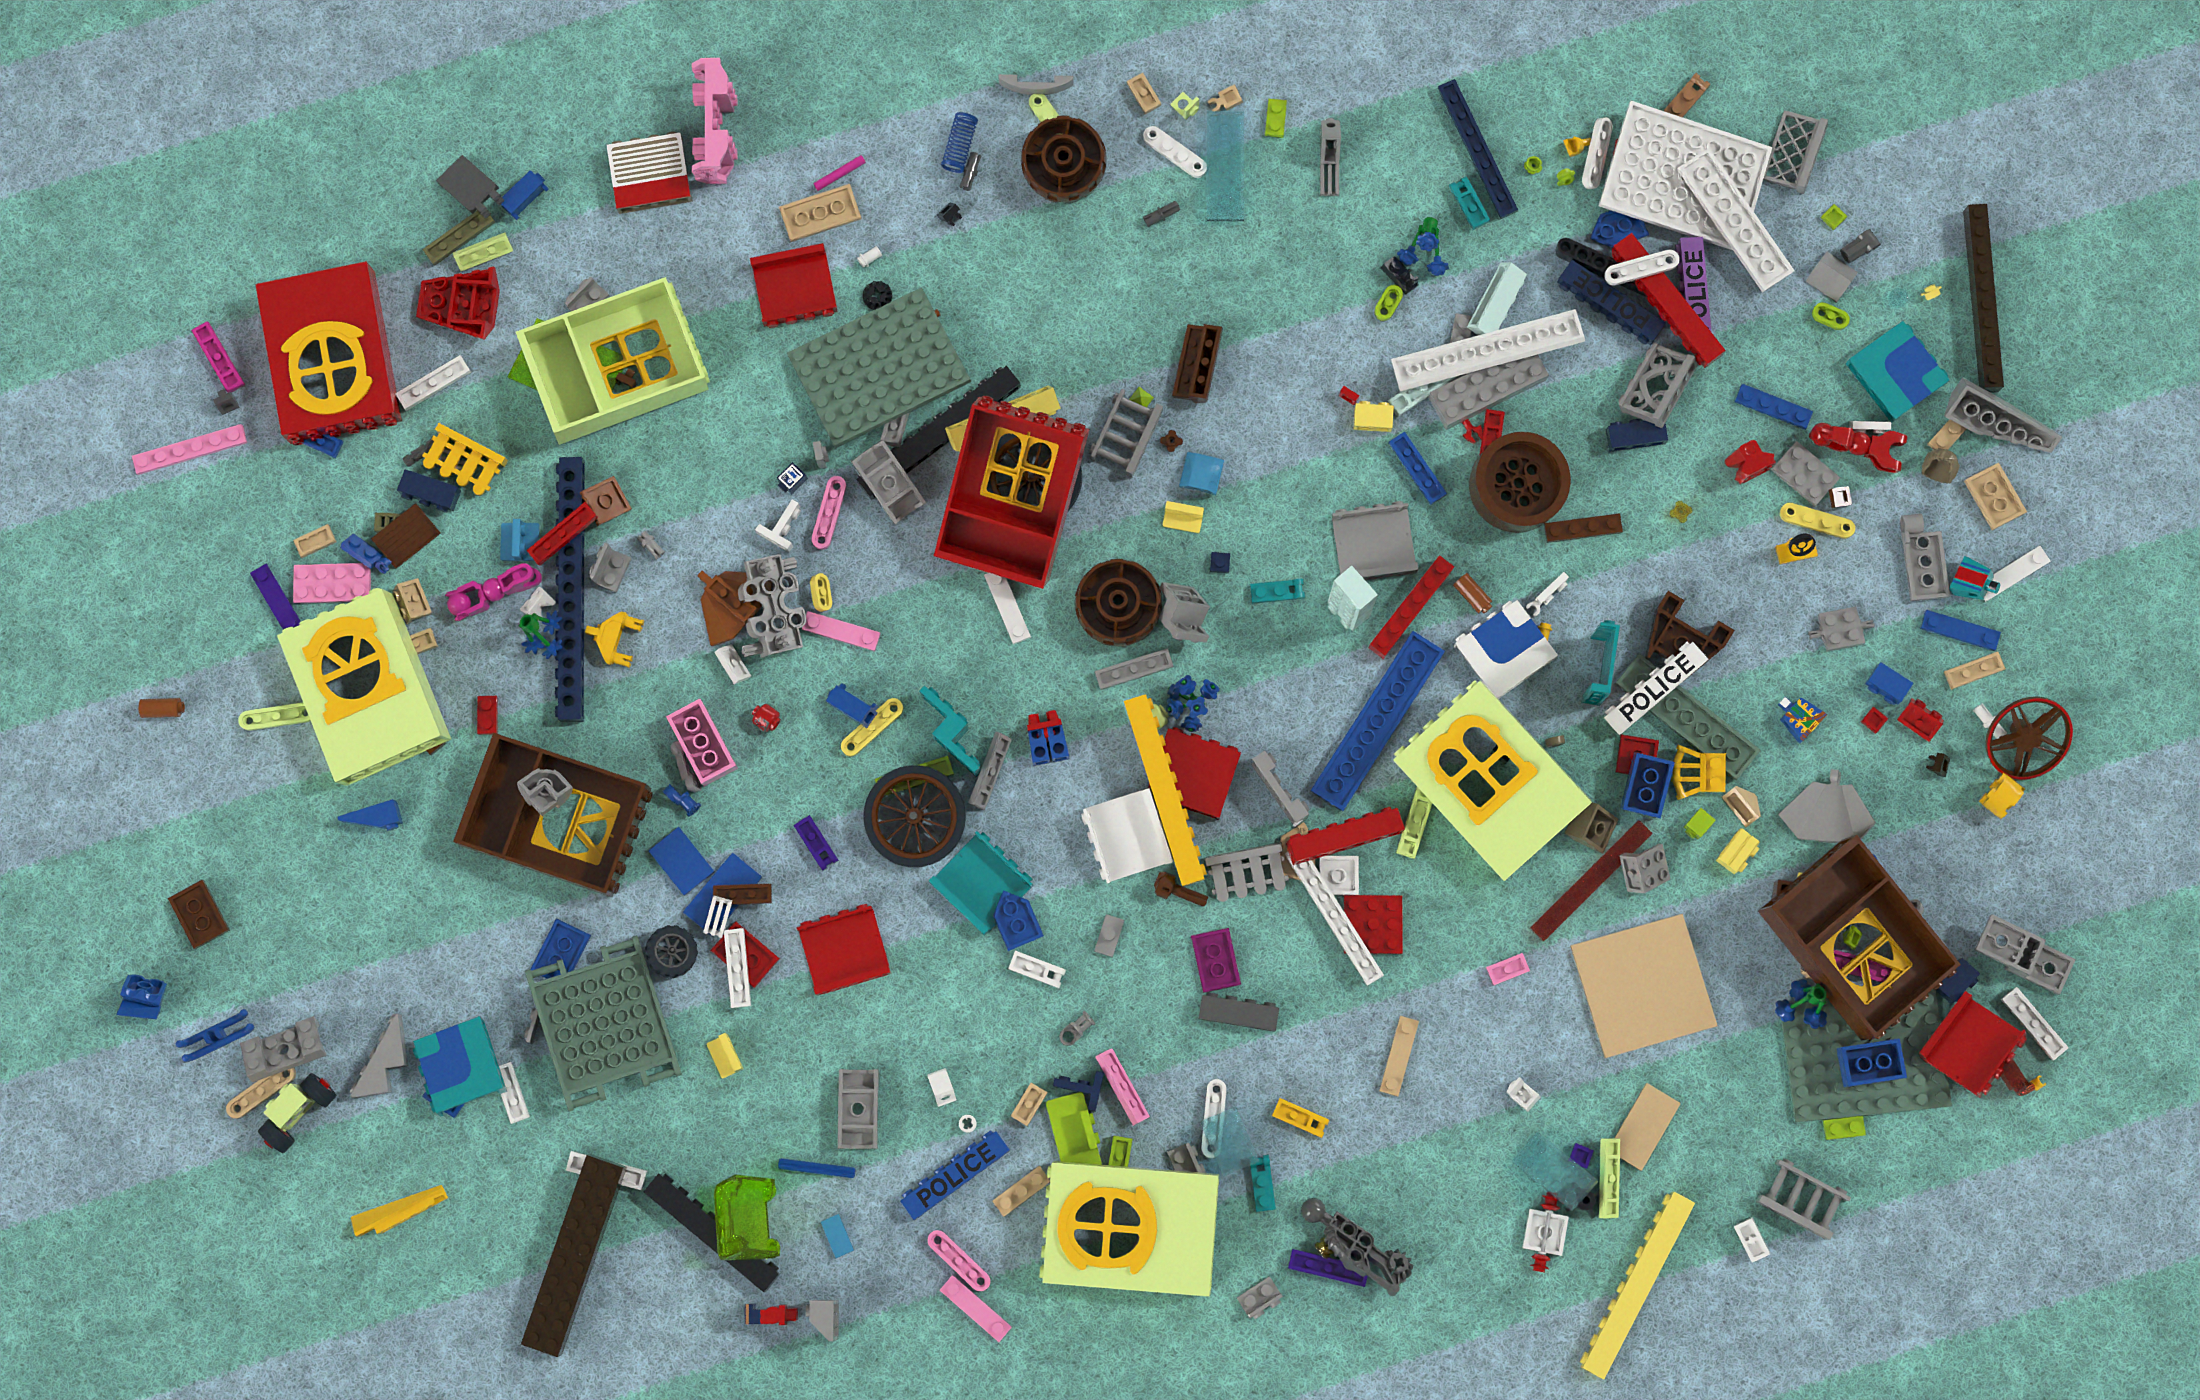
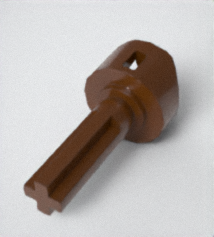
M1160 872L1154 883L1155 894L1158 897L1166 900L1172 893L1204 907L1206 905L1208 896L1175 884L1176 876L1168 872Z

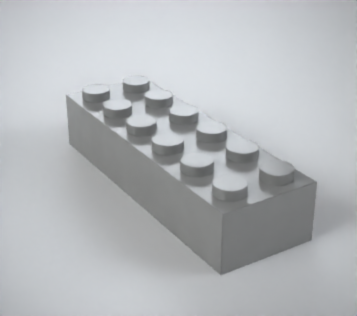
M1537 354L1470 372L1431 391L1428 398L1444 428L1448 430L1464 420L1470 419L1486 411V409H1490L1546 381L1549 374Z

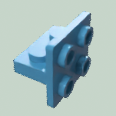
M513 519V523H502L500 559L502 561H534L527 550L539 540V523H524L521 519Z

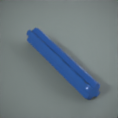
M782 1158L778 1162V1168L783 1170L854 1178L856 1169L853 1167Z

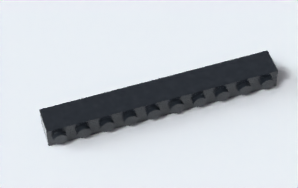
M1007 365L1004 368L999 367L996 369L991 378L983 379L975 390L967 391L959 402L955 401L950 404L946 412L938 413L930 424L922 425L918 429L917 434L905 438L900 447H894L890 450L906 474L950 442L945 428L968 419L972 404L979 397L989 396L993 398V401L1000 403L1021 388V383ZM858 474L857 483L872 501L876 498L860 474Z

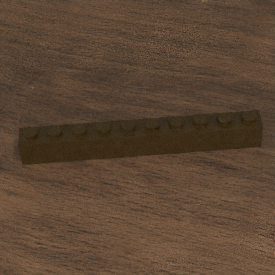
M1970 204L1964 209L1963 216L1979 387L1988 392H1999L2004 387L1988 207L1987 204Z

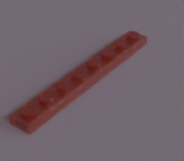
M1638 820L1529 929L1544 942L1621 866L1619 855L1634 853L1653 833Z

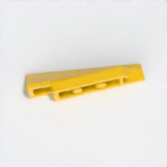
M439 1185L351 1217L354 1234L356 1237H360L375 1229L377 1234H382L448 1199V1196L443 1186Z

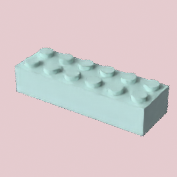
M1351 565L1334 580L1328 599V609L1334 615L1338 614L1342 619L1340 622L1346 629L1350 628L1354 631L1370 617L1378 594Z

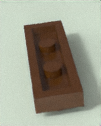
M772 884L713 885V896L732 900L731 905L772 904Z

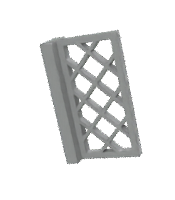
M1784 110L1772 144V151L1763 180L1796 189L1797 192L1804 194L1828 127V119L1821 118L1818 120ZM1786 117L1795 119L1797 124L1788 128L1785 124ZM1806 123L1815 124L1814 129L1808 133L1802 127ZM1799 127L1803 135L1794 139L1790 131ZM1787 133L1791 141L1782 145L1779 137ZM1805 138L1808 142V147L1800 150L1796 142ZM1793 144L1797 152L1788 156L1784 148ZM1781 150L1785 158L1776 162L1773 154ZM1800 155L1802 163L1794 167L1790 159ZM1788 161L1791 169L1782 173L1778 165ZM1776 167L1779 175L1775 177L1766 176L1769 169ZM1794 172L1797 178L1795 183L1788 182L1784 176Z

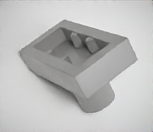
M1106 914L1094 952L1113 957L1124 924L1123 919Z

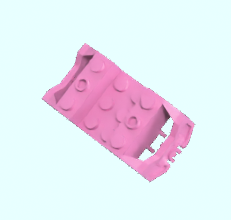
M700 58L692 63V71L696 79L705 83H692L694 106H705V138H693L692 155H694V160L705 161L692 165V173L696 181L705 184H727V177L734 167V160L738 159V151L735 148L733 136L729 135L728 130H720L719 124H723V115L720 112H734V106L738 105L737 95H735L733 83L729 81L728 75L721 66V59Z

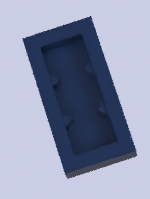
M1096 1071L1093 1086H1089L1090 1082L1078 1080V1083L1070 1081L1071 1078L1059 1075V1079L1054 1078L1053 1087L1090 1094L1088 1110L1096 1112L1104 1072Z

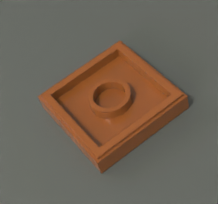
M614 476L580 492L584 502L588 503L598 516L595 520L597 526L632 510Z

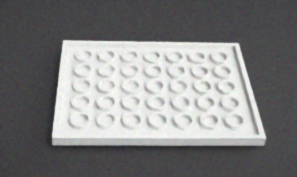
M1630 101L1598 206L1691 237H1703V241L1732 250L1677 168L1707 148H1710L1754 212L1772 147Z

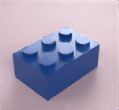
M1634 752L1620 808L1661 819L1675 762Z
M1900 1039L1837 1048L1844 1088L1907 1078Z

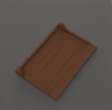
M415 503L371 539L397 569L441 534V532Z

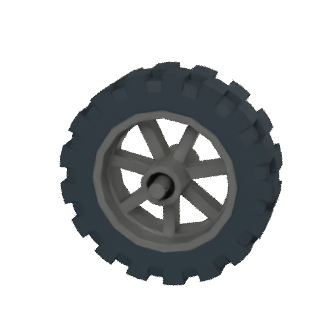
M667 925L657 929L650 936L645 947V960L648 962L649 968L655 971V974L661 975L664 978H677L678 976H683L692 968L696 961L698 950L697 943L693 939V935L687 932L688 930L682 929L677 925ZM668 938L677 940L674 945H670ZM665 939L668 949L658 946L659 943ZM680 941L685 948L677 949L676 946ZM657 949L664 951L665 954L658 958ZM686 952L683 960L676 953ZM665 957H668V965L661 962V960ZM674 957L680 963L672 966V958Z

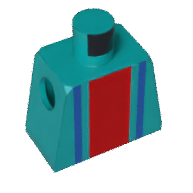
M1964 556L1949 588L1955 596L1982 600L1987 591L1997 594L2000 589V583L1993 581L1994 575L1991 569Z

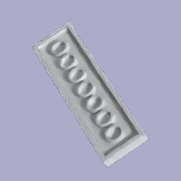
M1707 148L1677 168L1762 293L1795 271L1710 148Z

